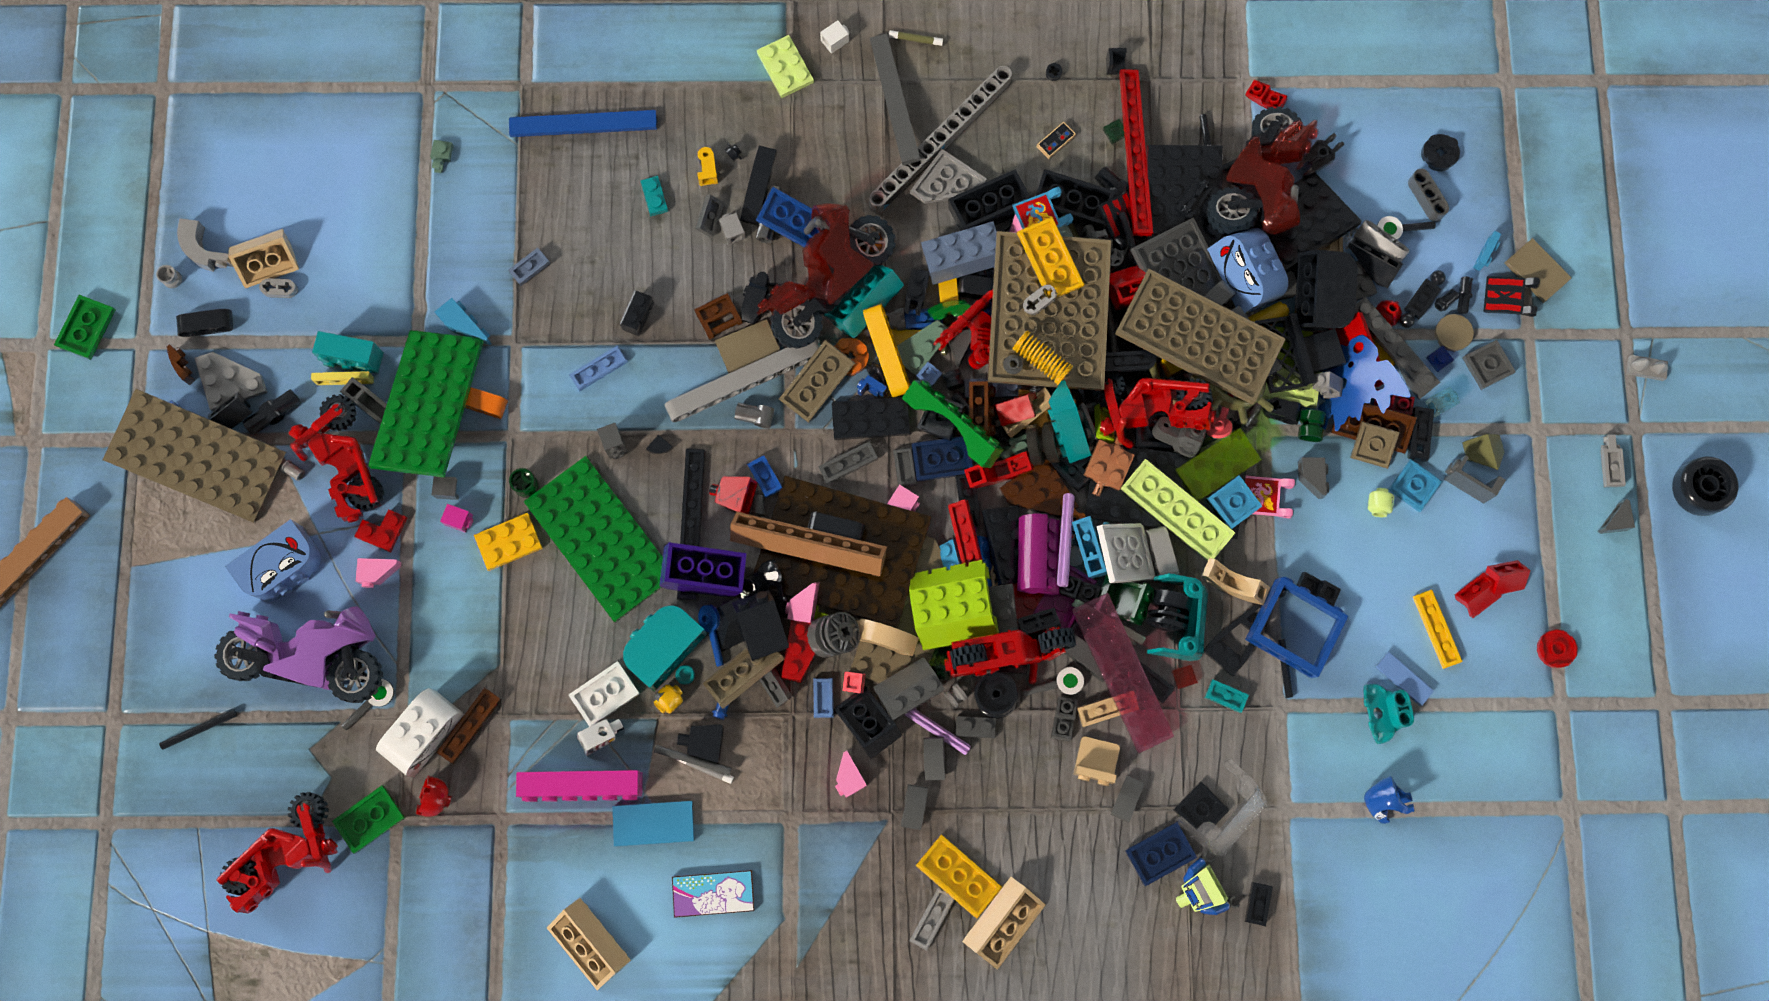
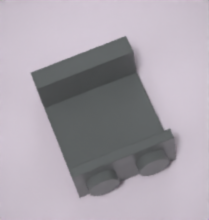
M1465 455L1461 459L1457 458L1454 463H1450L1446 468L1445 473L1447 475L1444 478L1445 481L1483 504L1498 495L1506 481L1504 478L1498 476L1485 485L1462 471L1469 457Z

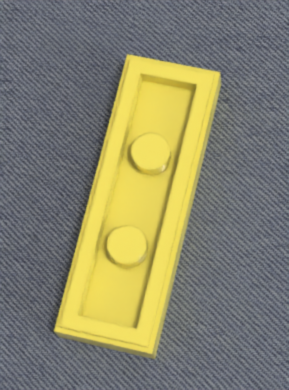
M369 371L311 373V380L317 386L346 385L352 377L361 384L374 383V377Z

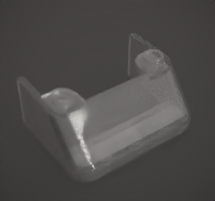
M1231 759L1223 761L1222 765L1239 779L1236 789L1244 800L1225 823L1218 828L1214 823L1205 822L1198 829H1195L1182 816L1174 819L1175 822H1178L1186 832L1214 856H1224L1267 805V798L1255 780Z

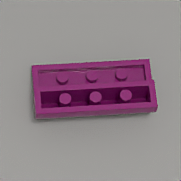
M1027 514L1019 517L1017 591L1029 594L1043 593L1053 596L1059 594L1057 573L1060 520L1048 518L1046 514Z

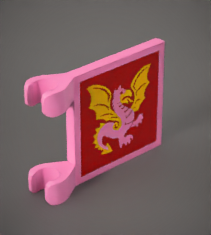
M1246 476V485L1262 505L1261 508L1253 513L1254 515L1276 516L1288 519L1292 517L1293 510L1290 508H1279L1280 488L1292 489L1295 485L1294 479Z

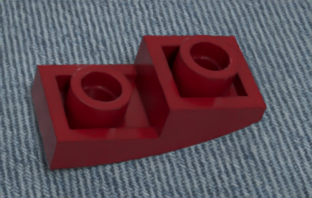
M1391 395L1390 406L1386 409L1412 416L1415 397L1406 398ZM1375 399L1374 405L1378 406V403Z

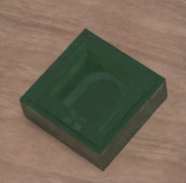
M1120 119L1103 127V131L1111 144L1125 138L1124 126Z

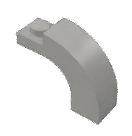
M179 219L177 229L179 245L186 256L196 265L214 272L215 266L219 268L233 267L228 254L204 250L202 239L205 227L199 221Z

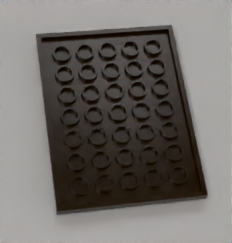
M785 476L771 520L808 528L811 513L817 512L860 522L866 525L862 541L887 547L885 565L881 575L876 576L761 549L753 574L758 572L762 563L768 560H775L784 579L782 584L784 595L794 597L812 583L818 582L817 605L898 628L909 594L910 580L914 577L932 519L931 516ZM770 586L769 591L778 593L776 586Z

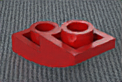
M1257 80L1252 82L1245 93L1246 97L1266 109L1269 107L1283 108L1288 100L1287 95L1273 91L1270 85Z

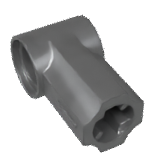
M738 403L734 418L735 420L754 423L758 427L769 429L771 428L775 409L765 405H758L757 407Z

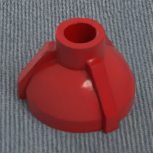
M1383 300L1376 306V309L1393 327L1402 315L1401 308L1398 305L1399 302L1397 300Z

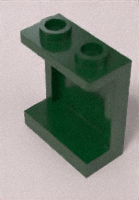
M1106 574L1094 609L1108 617L1142 626L1143 620L1147 617L1149 604L1154 598L1155 589L1147 583H1143V585L1133 582L1110 583L1108 574Z

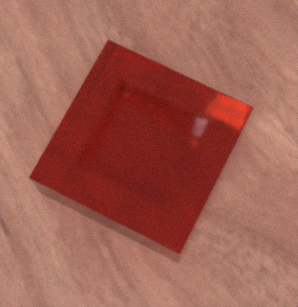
M1192 665L1172 671L1178 690L1198 683Z

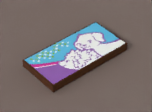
M752 870L672 877L674 918L755 911Z

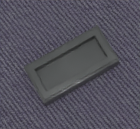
M912 447L893 450L898 486H917Z

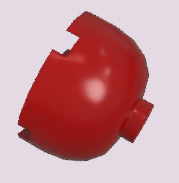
M427 776L419 796L421 805L417 804L416 815L433 817L440 814L444 807H449L451 796L448 795V787L443 780Z

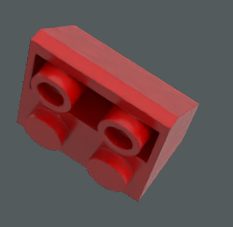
M1137 265L1110 274L1109 296L1115 311L1129 307L1146 274Z

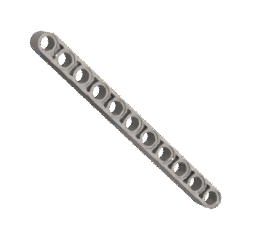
M998 67L917 147L920 156L919 166H913L911 163L902 165L901 163L871 193L869 206L873 212L880 213L884 211L932 163L941 149L945 150L1010 85L1012 71L1009 67ZM1002 75H1003V76H1006L1007 78H1006V79H1001L999 76H1002ZM987 88H993L994 91H988ZM975 100H980V101H982V103H981V104H977V103H975L974 101H975ZM963 112H967V113H969L970 115H969V116H964V115H962V113H963ZM950 125H956L957 128L953 129V128H950L949 126H950ZM943 137L945 140L939 141L936 138ZM930 149L932 153L927 154L924 151ZM905 174L907 178L901 179L899 175ZM893 187L895 190L890 192L886 188ZM879 199L882 203L875 204L873 201Z

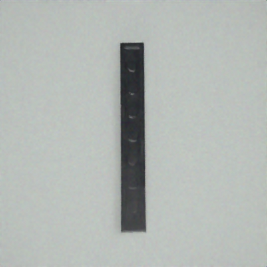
M686 449L680 544L700 547L705 449ZM677 591V600L697 601V593Z

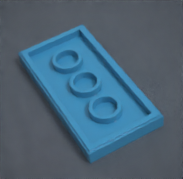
M693 801L612 806L614 847L694 841Z

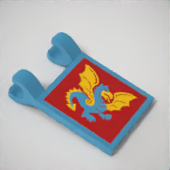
M1055 187L1048 192L1012 205L1022 229L1050 217H1053L1057 228L1072 223L1073 216L1071 214L1058 218L1050 200L1061 196L1062 191L1060 187Z

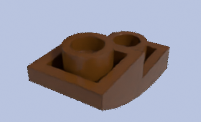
M169 344L167 346V353L174 370L185 383L191 385L195 379L191 376L193 372L186 366L189 363L184 358L186 354L179 347L175 349Z

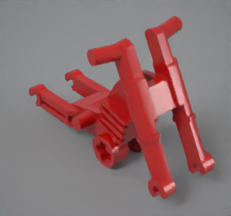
M993 289L977 300L962 315H959L958 319L945 329L933 343V345L940 343L939 351H941L958 333L962 332L965 326H968L972 333L970 350H973L968 362L973 369L977 370L989 364L991 317L984 310L993 297Z

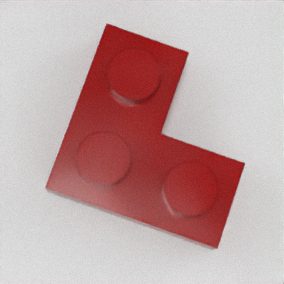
M388 509L380 526L362 519L354 537L391 553L407 521V517Z

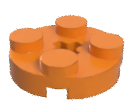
M842 338L834 345L843 354L853 353V356H855V359H851L855 364L845 376L856 375L866 368L869 354L867 346L860 340Z

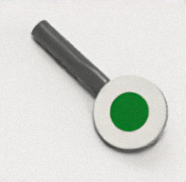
M1067 667L1059 672L1056 681L1023 688V696L1059 688L1064 694L1073 695L1082 689L1084 677L1078 669Z
M381 679L383 682L381 687L379 686L377 689L379 690L377 694H373L371 699L366 700L341 725L343 729L347 731L373 705L382 707L389 704L394 697L392 684L385 679Z

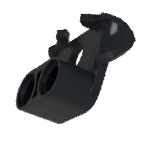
M768 560L762 563L757 573L745 578L743 591L740 594L741 598H746L758 592L767 591L770 586H776L778 595H772L775 601L779 617L784 618L788 615L785 613L788 598L784 595L782 585L784 579L775 560Z

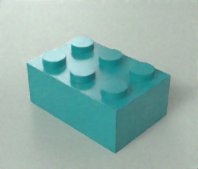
M321 331L317 332L312 350L317 360L321 361L326 367L335 368V366H340L346 371H353L355 369L360 370V372L369 371L371 374L379 373L384 354L373 341Z

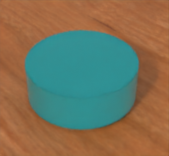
M688 665L680 666L675 673L676 680L682 685L691 684L695 679L694 669Z

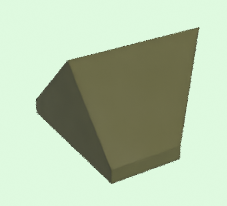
M1485 434L1462 442L1465 455L1469 457L1467 461L1470 460L1499 470L1505 453L1500 434Z

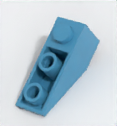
M451 298L435 311V314L450 331L466 337L480 338L487 345L492 344L488 339L490 337L488 332L484 328L479 329L477 327L478 321L472 314L468 316L464 312L466 308L460 301L455 302Z

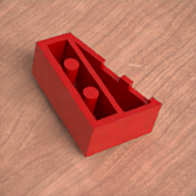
M791 620L788 635L789 648L786 649L782 680L802 683L816 656L807 638L808 628L811 623Z

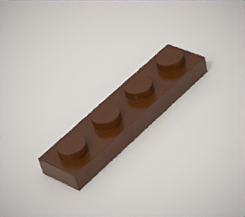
M484 687L436 753L454 764L502 699Z

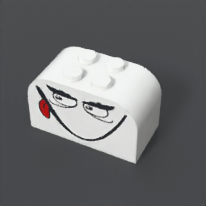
M428 688L411 702L384 734L376 747V751L406 776L415 777L447 739L464 716V713L437 691Z

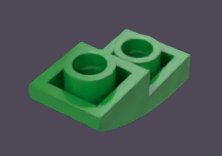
M952 300L927 309V311L934 320H940L945 318L948 312L954 317L962 315L970 308V305L964 300Z

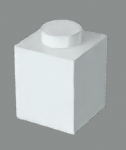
M836 21L820 32L821 41L831 54L849 42V30L844 24L841 25L839 21Z

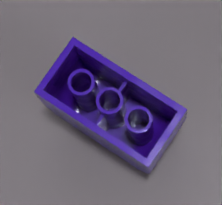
M669 542L664 546L659 586L670 590L705 595L737 596L743 591L747 553Z

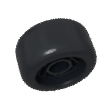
M1710 456L1696 458L1681 466L1675 473L1672 482V491L1677 503L1685 511L1697 516H1710L1727 509L1735 501L1739 490L1738 478L1731 466L1721 459Z

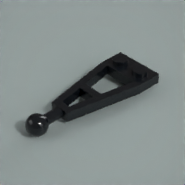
M1283 587L1278 598L1284 597L1287 589ZM1260 604L1252 606L1214 636L1203 650L1207 656L1232 677L1246 662L1254 645L1249 642L1240 657L1220 639L1239 624L1250 630L1252 623L1247 618L1261 608L1262 605Z

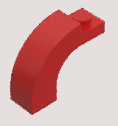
M1025 451L997 461L991 468H982L978 464L964 471L969 487L980 488L1016 478L1021 474L1034 470L1029 451Z

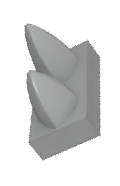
M1630 355L1627 360L1626 375L1664 381L1667 379L1668 361Z

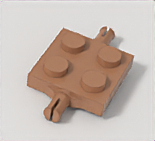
M1117 437L1114 444L1098 440L1084 472V476L1093 479L1097 483L1092 494L1099 497L1103 487L1120 490L1134 458V454L1125 451L1121 447L1122 444L1118 441Z

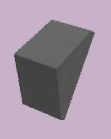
M970 329L958 333L949 342L953 358L958 367H960L971 346L972 333Z
M1628 499L1620 501L1597 532L1604 534L1628 531L1635 528L1630 501Z

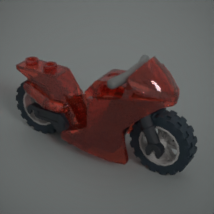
M1269 107L1268 110L1264 109L1255 116V120L1252 122L1251 138L1247 139L1246 147L1241 150L1239 157L1227 175V181L1232 182V185H1235V187L1231 189L1227 187L1224 190L1217 191L1216 195L1213 194L1211 201L1208 202L1207 217L1213 229L1219 230L1218 232L1222 234L1232 235L1250 230V227L1253 228L1255 226V222H1261L1263 231H1266L1268 234H1277L1299 225L1300 213L1297 206L1299 187L1294 185L1295 178L1289 169L1280 164L1299 162L1303 159L1305 153H1309L1312 140H1316L1319 133L1317 120H1313L1307 126H1304L1300 117H1297L1295 112L1292 113L1290 109H1282V107Z
M821 203L813 206L812 220L805 227L804 233L809 235L814 228H817L819 233L812 236L802 250L804 267H807L808 282L806 285L790 281L783 283L781 286L777 284L770 291L771 297L768 300L764 298L758 305L760 309L756 312L760 315L768 309L771 311V330H773V335L779 340V343L786 345L788 348L795 349L812 344L819 337L822 330V315L832 311L873 266L880 265L888 260L894 252L893 249L896 245L894 239L896 237L892 232L893 228L887 224L888 222L885 219L882 220L879 216L867 215L858 218L849 226L850 209L847 205ZM870 228L875 229L876 232H870ZM875 244H882V248L880 251L877 249ZM870 246L872 247V249L874 250V252H875L876 254H873V255L868 254V253H869V250H870ZM790 310H793L794 317L792 318L788 316L786 313ZM784 318L789 320L788 325L784 326ZM801 325L809 326V330L807 331V333L804 331ZM786 328L793 330L792 334H789ZM797 328L800 330L803 336H795Z

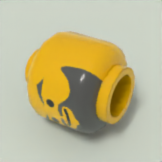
M666 684L655 693V701L653 703L663 714L665 712L672 713L683 703L681 697L683 692L676 685Z

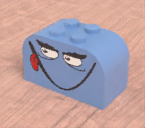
M1251 228L1247 231L1226 236L1207 249L1221 279L1236 292L1232 298L1235 307L1240 306L1245 314L1269 305L1286 293L1288 288L1286 271L1268 235L1263 230Z
M290 519L225 567L243 592L263 601H274L282 596L289 595L294 587L298 584L302 585L309 580V576L315 573L320 566L321 553L304 527Z

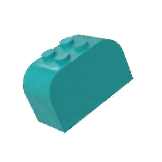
M665 606L660 608L654 615L650 614L643 623L645 624L640 630L637 628L630 635L631 639L623 651V659L628 669L652 691H655L707 636L706 631L693 618L676 606Z

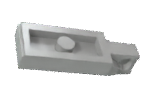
M1616 435L1604 436V445H1601L1600 450L1604 487H1624L1626 482L1623 449L1620 448V445H1616Z

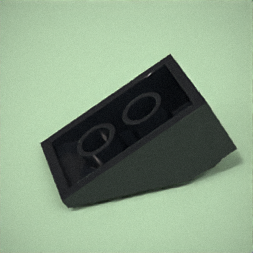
M864 686V693H854L834 708L870 759L903 736L897 725L866 686Z

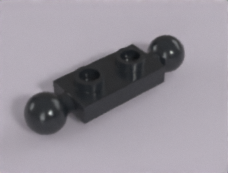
M1440 270L1434 271L1430 276L1431 281L1428 279L1423 281L1404 308L1408 313L1400 317L1399 322L1402 327H1412L1415 323L1414 317L1419 320L1441 291V288L1437 285L1444 283L1446 279L1444 272Z

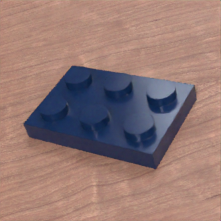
M963 437L953 438L952 441L941 439L912 443L917 482L965 474V469L973 467L972 459L968 456L967 446Z
M1178 822L1125 850L1144 886L1153 883L1197 858Z

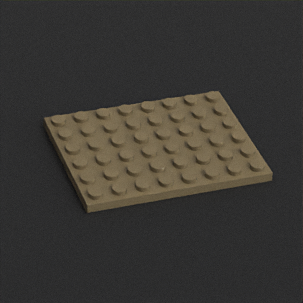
M997 231L988 382L1058 387L1054 383L1055 378L1051 380L1052 375L1047 377L1048 373L1044 375V371L1040 372L1041 368L1033 367L1034 362L1030 364L1031 359L1027 361V357L1023 358V355L1020 356V352L1016 353L1013 350L1020 337L1029 330L1031 333L1022 346L1032 335L1034 337L1026 348L1036 337L1037 340L1029 351L1041 340L1031 356L1044 343L1035 358L1048 345L1039 360L1051 348L1043 362L1055 351L1047 364L1058 354L1051 366L1060 356L1062 358L1055 368L1063 359L1065 361L1059 370L1066 362H1068V365L1065 369L1070 364L1073 365V368L1063 379L1068 388L1104 390L1111 240L1062 236L1084 282V287L1056 298L1054 302L1038 314L1029 315L1025 312L1023 303L1026 298L1042 286L1017 233ZM1038 300L1035 303L1029 302V308L1027 309L1034 311L1036 309L1035 305L1040 301ZM1016 355L1021 358L1023 367L1018 374L1012 375L1004 370L1003 363L1006 357ZM1010 362L1011 367L1017 366L1016 362Z

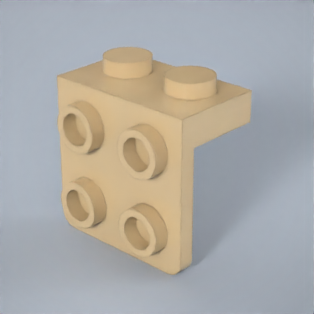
M1082 737L1073 775H1077L1078 779L1083 781L1097 780V784L1109 786V783H1115L1117 775H1114L1120 750L1119 745Z

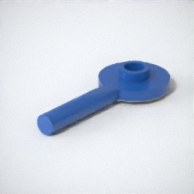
M704 605L698 613L699 624L706 632H709L716 666H722L724 662L716 633L720 625V615L713 605Z

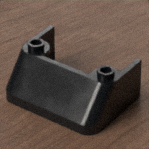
M1133 343L1130 347L1131 351L1106 352L1105 373L1150 370L1156 363V355Z

